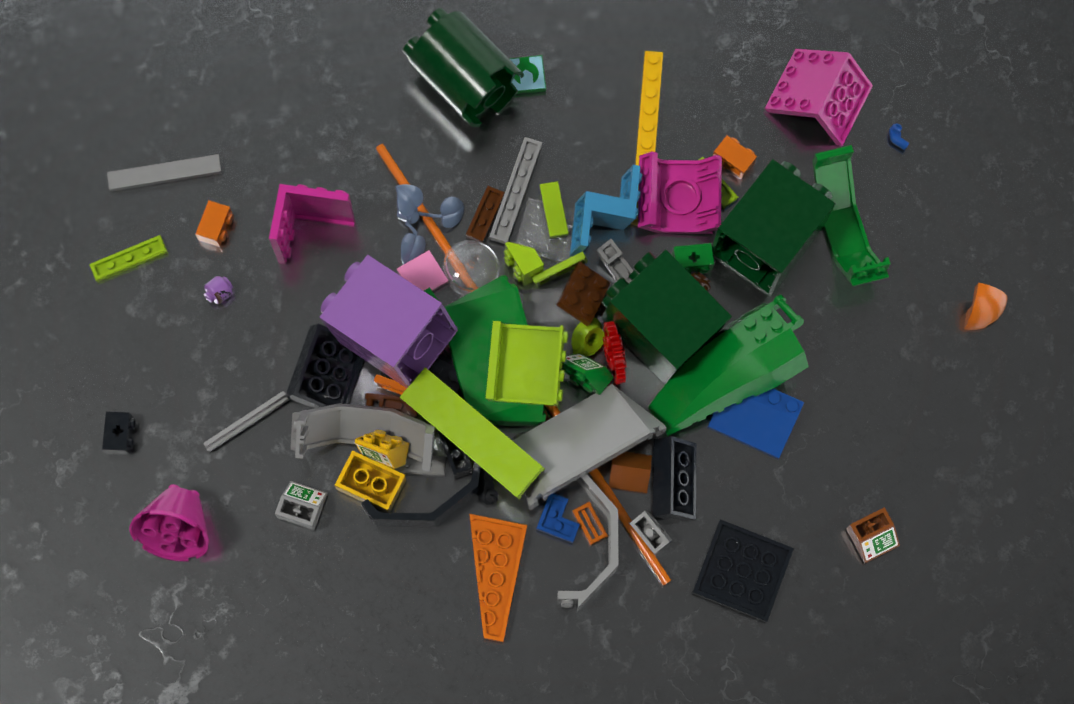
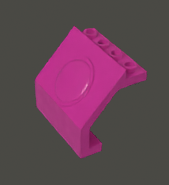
M653 151L639 156L642 179L639 184L638 228L656 233L713 234L714 230H718V227L721 225L722 156L714 155L702 160H662L658 158V153Z

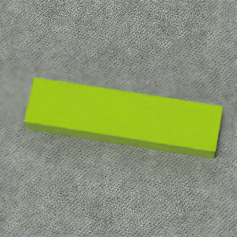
M426 367L400 396L403 401L518 499L522 497L521 495L538 475L545 470L543 466Z

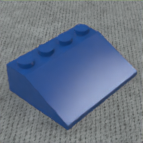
M771 389L758 396L752 395L745 398L738 405L734 403L725 407L724 411L720 413L718 411L714 412L708 428L779 459L804 402L778 390Z

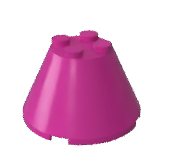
M174 484L169 485L168 489L163 491L132 519L129 527L132 539L134 541L138 540L143 544L142 548L145 551L164 559L188 561L191 557L196 556L197 559L202 557L208 550L209 538L199 498L200 494L195 490H187Z

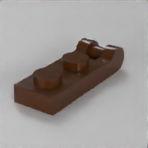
M365 394L366 406L373 407L374 402L377 401L381 408L396 409L417 419V412L403 401L400 396Z

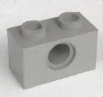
M648 509L630 522V525L654 554L672 541Z

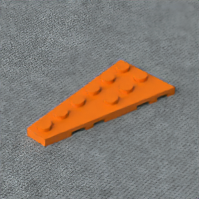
M469 514L483 637L487 640L503 643L527 525Z

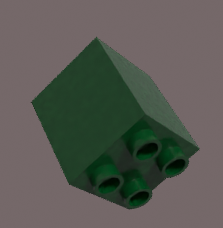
M774 159L770 161L718 227L712 245L713 256L770 297L823 230L836 204L831 200L832 194L826 187L818 183H814L812 186L799 178L801 173L793 164L787 161L779 164Z
M665 249L657 258L650 251L646 253L633 267L635 270L629 275L632 281L628 283L621 277L607 290V296L601 302L606 307L601 320L604 323L613 321L616 324L618 334L621 335L622 341L664 384L716 336L732 317Z

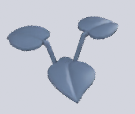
M409 184L395 186L397 192V217L399 220L406 222L405 226L409 227L413 232L407 233L401 243V260L403 265L423 254L426 247L424 237L417 235L418 232L411 224L417 222L419 216L442 218L441 224L443 227L452 228L456 226L464 214V203L460 199L452 196L446 198L441 204V214L439 215L417 211V207L423 202V193L420 188Z

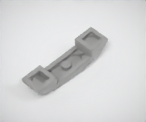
M612 239L608 240L596 250L599 257L616 281L623 277L630 283L632 280L629 278V275L633 272V269L621 255L623 253Z

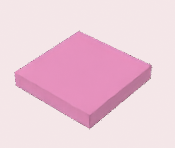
M430 250L397 268L401 277L423 291L430 287L434 292L449 283Z

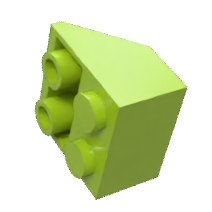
M512 242L505 243V251H503L505 255L504 261L508 267L511 266L513 268V275L518 283L521 282L523 287L532 283V277L544 271V263L536 250Z

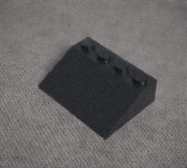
M319 323L312 325L307 333L285 397L313 408L339 403L349 404L364 359L340 344L326 326Z

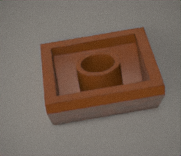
M624 452L613 458L609 478L610 488L647 494L652 455Z

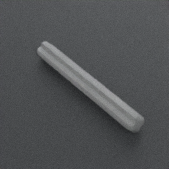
M284 391L280 392L205 441L203 444L207 451L211 452L289 401V398L285 397L286 393Z

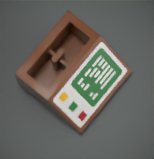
M885 507L850 524L846 528L864 563L900 546L894 523Z

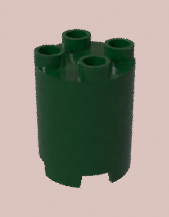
M442 7L438 8L427 19L426 24L430 28L421 37L414 36L404 45L402 52L409 58L410 66L471 127H479L482 123L477 116L488 108L499 114L518 92L512 83L515 75L517 74L522 78L524 73L461 11H454L448 14Z

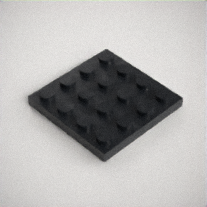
M720 519L692 593L767 623L794 548Z

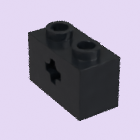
M106 412L102 450L106 454L130 455V449H133L134 439L131 435L132 430H135L136 422L129 412Z

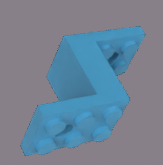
M633 164L621 177L620 197L586 191L578 199L574 210L570 256H574L582 251L584 252L590 246L591 235H589V230L593 224L624 230L637 219L638 208H636V205L640 198L638 185L642 179L640 166Z

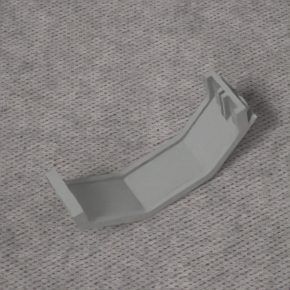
M339 403L292 413L291 450L295 451V458L303 459L306 451L310 448L334 443L355 444L356 438L375 430H383L390 436H399L403 441L409 442L407 456L422 462L423 471H430L435 427L396 409Z
M587 474L575 481L578 482L608 519V566L586 590L558 591L557 604H561L562 608H573V605H577V612L618 568V509Z

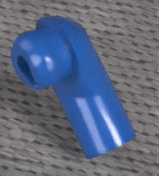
M893 124L889 129L890 140L905 151L909 142L901 138V125Z

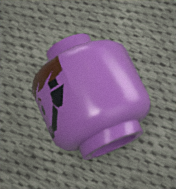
M216 276L205 284L204 289L206 293H204V296L210 303L221 304L232 295L233 286L226 277Z

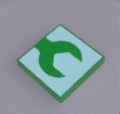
M542 55L509 58L524 73L522 78L516 74L512 81L518 90L517 94L546 91Z

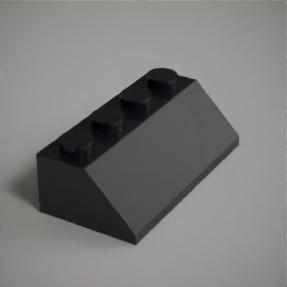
M672 436L654 439L652 516L662 519L696 520L697 443Z

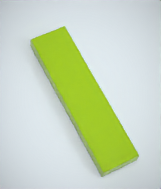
M158 235L89 265L98 283L163 256L168 252L161 235Z

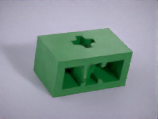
M711 243L673 247L672 256L690 274L691 272L705 274L713 270L714 259Z

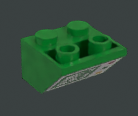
M580 353L566 356V362H562V370L570 376L569 380L576 386L581 385L589 393L593 391L600 395L614 378L607 367Z

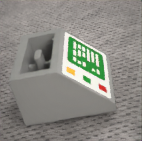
M290 481L281 495L275 515L279 519L315 530L328 493Z

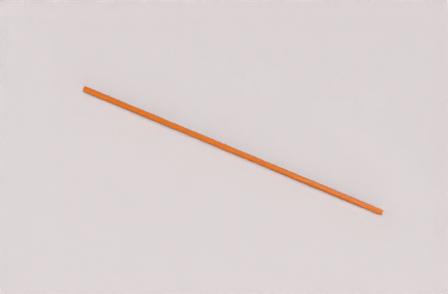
M378 145L376 147L377 152L398 184L410 185L385 145ZM423 203L417 207L418 212L429 213ZM420 216L470 293L478 289V286L433 218ZM545 405L552 418L561 413L557 406ZM598 468L589 472L600 490L618 509V518L662 585L664 586L671 581L670 577L654 553L630 525L631 518Z

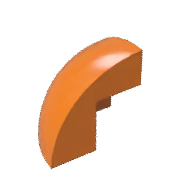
M978 283L975 286L972 306L966 312L964 329L979 330L997 321L1007 305V295L993 286Z

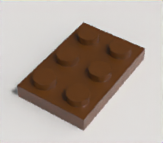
M579 262L575 266L556 305L588 326L591 324L611 282L582 262Z

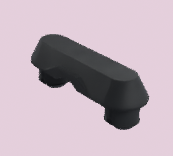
M482 468L478 499L484 504L489 505L491 502L495 503L498 500L496 497L498 492L494 490L493 477Z

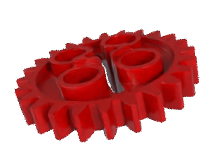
M613 321L605 322L603 324L605 335L603 337V345L608 369L611 371L616 384L625 383V368H627L621 335L618 334L616 324Z

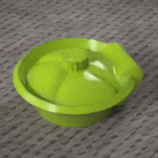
M593 318L588 326L581 322L576 326L571 338L574 354L580 353L589 357L601 348L605 335L602 324L598 319Z

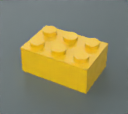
M352 450L335 483L336 490L361 502L368 499L374 508L390 513L407 479L405 474Z

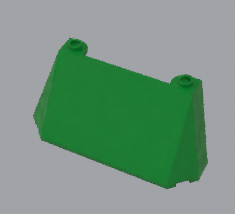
M502 275L445 306L446 311L458 329L448 344L463 400L493 425L536 427L546 421V414L543 413L544 405L492 402L486 399L493 321H501L502 324L528 325L518 287L515 284H510L508 282L509 278L506 275Z

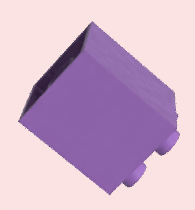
M367 254L361 263L354 262L348 268L344 278L346 283L338 294L331 293L325 298L321 305L322 314L319 318L340 344L405 388H408L425 367L429 370L458 329L441 302Z

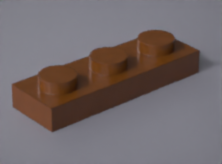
M487 186L466 232L467 238L482 244L484 243L505 192Z

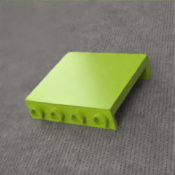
M493 321L486 399L492 402L558 406L559 401L562 402L563 398L560 382H564L565 375L564 370H562V362H566V351H563L564 343L568 341V331H565L564 326L546 327L502 324L501 321Z

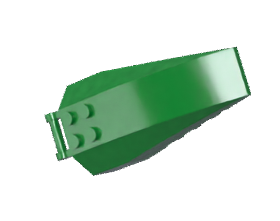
M783 295L776 296L771 303L758 305L728 324L689 359L659 391L648 406V410L666 426L665 433L670 435L691 426L697 421L700 422L706 419L707 415L716 411L720 413L724 411L725 407L734 403L738 405L745 398L752 395L758 396L776 388L809 367L805 351L793 332L804 324V319L791 309ZM781 308L791 319V322L787 324L776 310Z

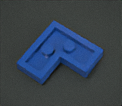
M553 493L548 496L536 530L573 544L580 524L562 517L568 499Z

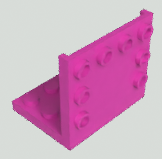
M795 49L765 110L768 113L814 117L834 143L838 146H843L873 85L848 52Z
M279 184L269 240L278 263L286 264L287 258L290 259L292 248L289 246L290 241H293L295 237V230H293L295 219L354 227L355 217L349 194L342 190H335V192L327 191V189L322 187L313 189L301 184L297 186Z

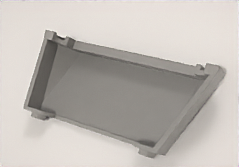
M611 384L600 395L595 393L525 434L523 432L513 437L514 440L512 441L545 468L524 492L529 509L532 510L539 506L537 500L541 497L543 500H546L549 495L644 440H650L653 437V433L656 437L664 434L666 426Z

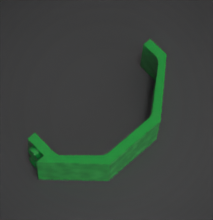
M852 145L816 153L812 162L815 183L826 187L832 194L831 200L836 203L824 226L833 260L850 284L856 286L888 278L887 269L891 263L889 257L884 258L881 262L869 245L856 204L851 164L854 150Z

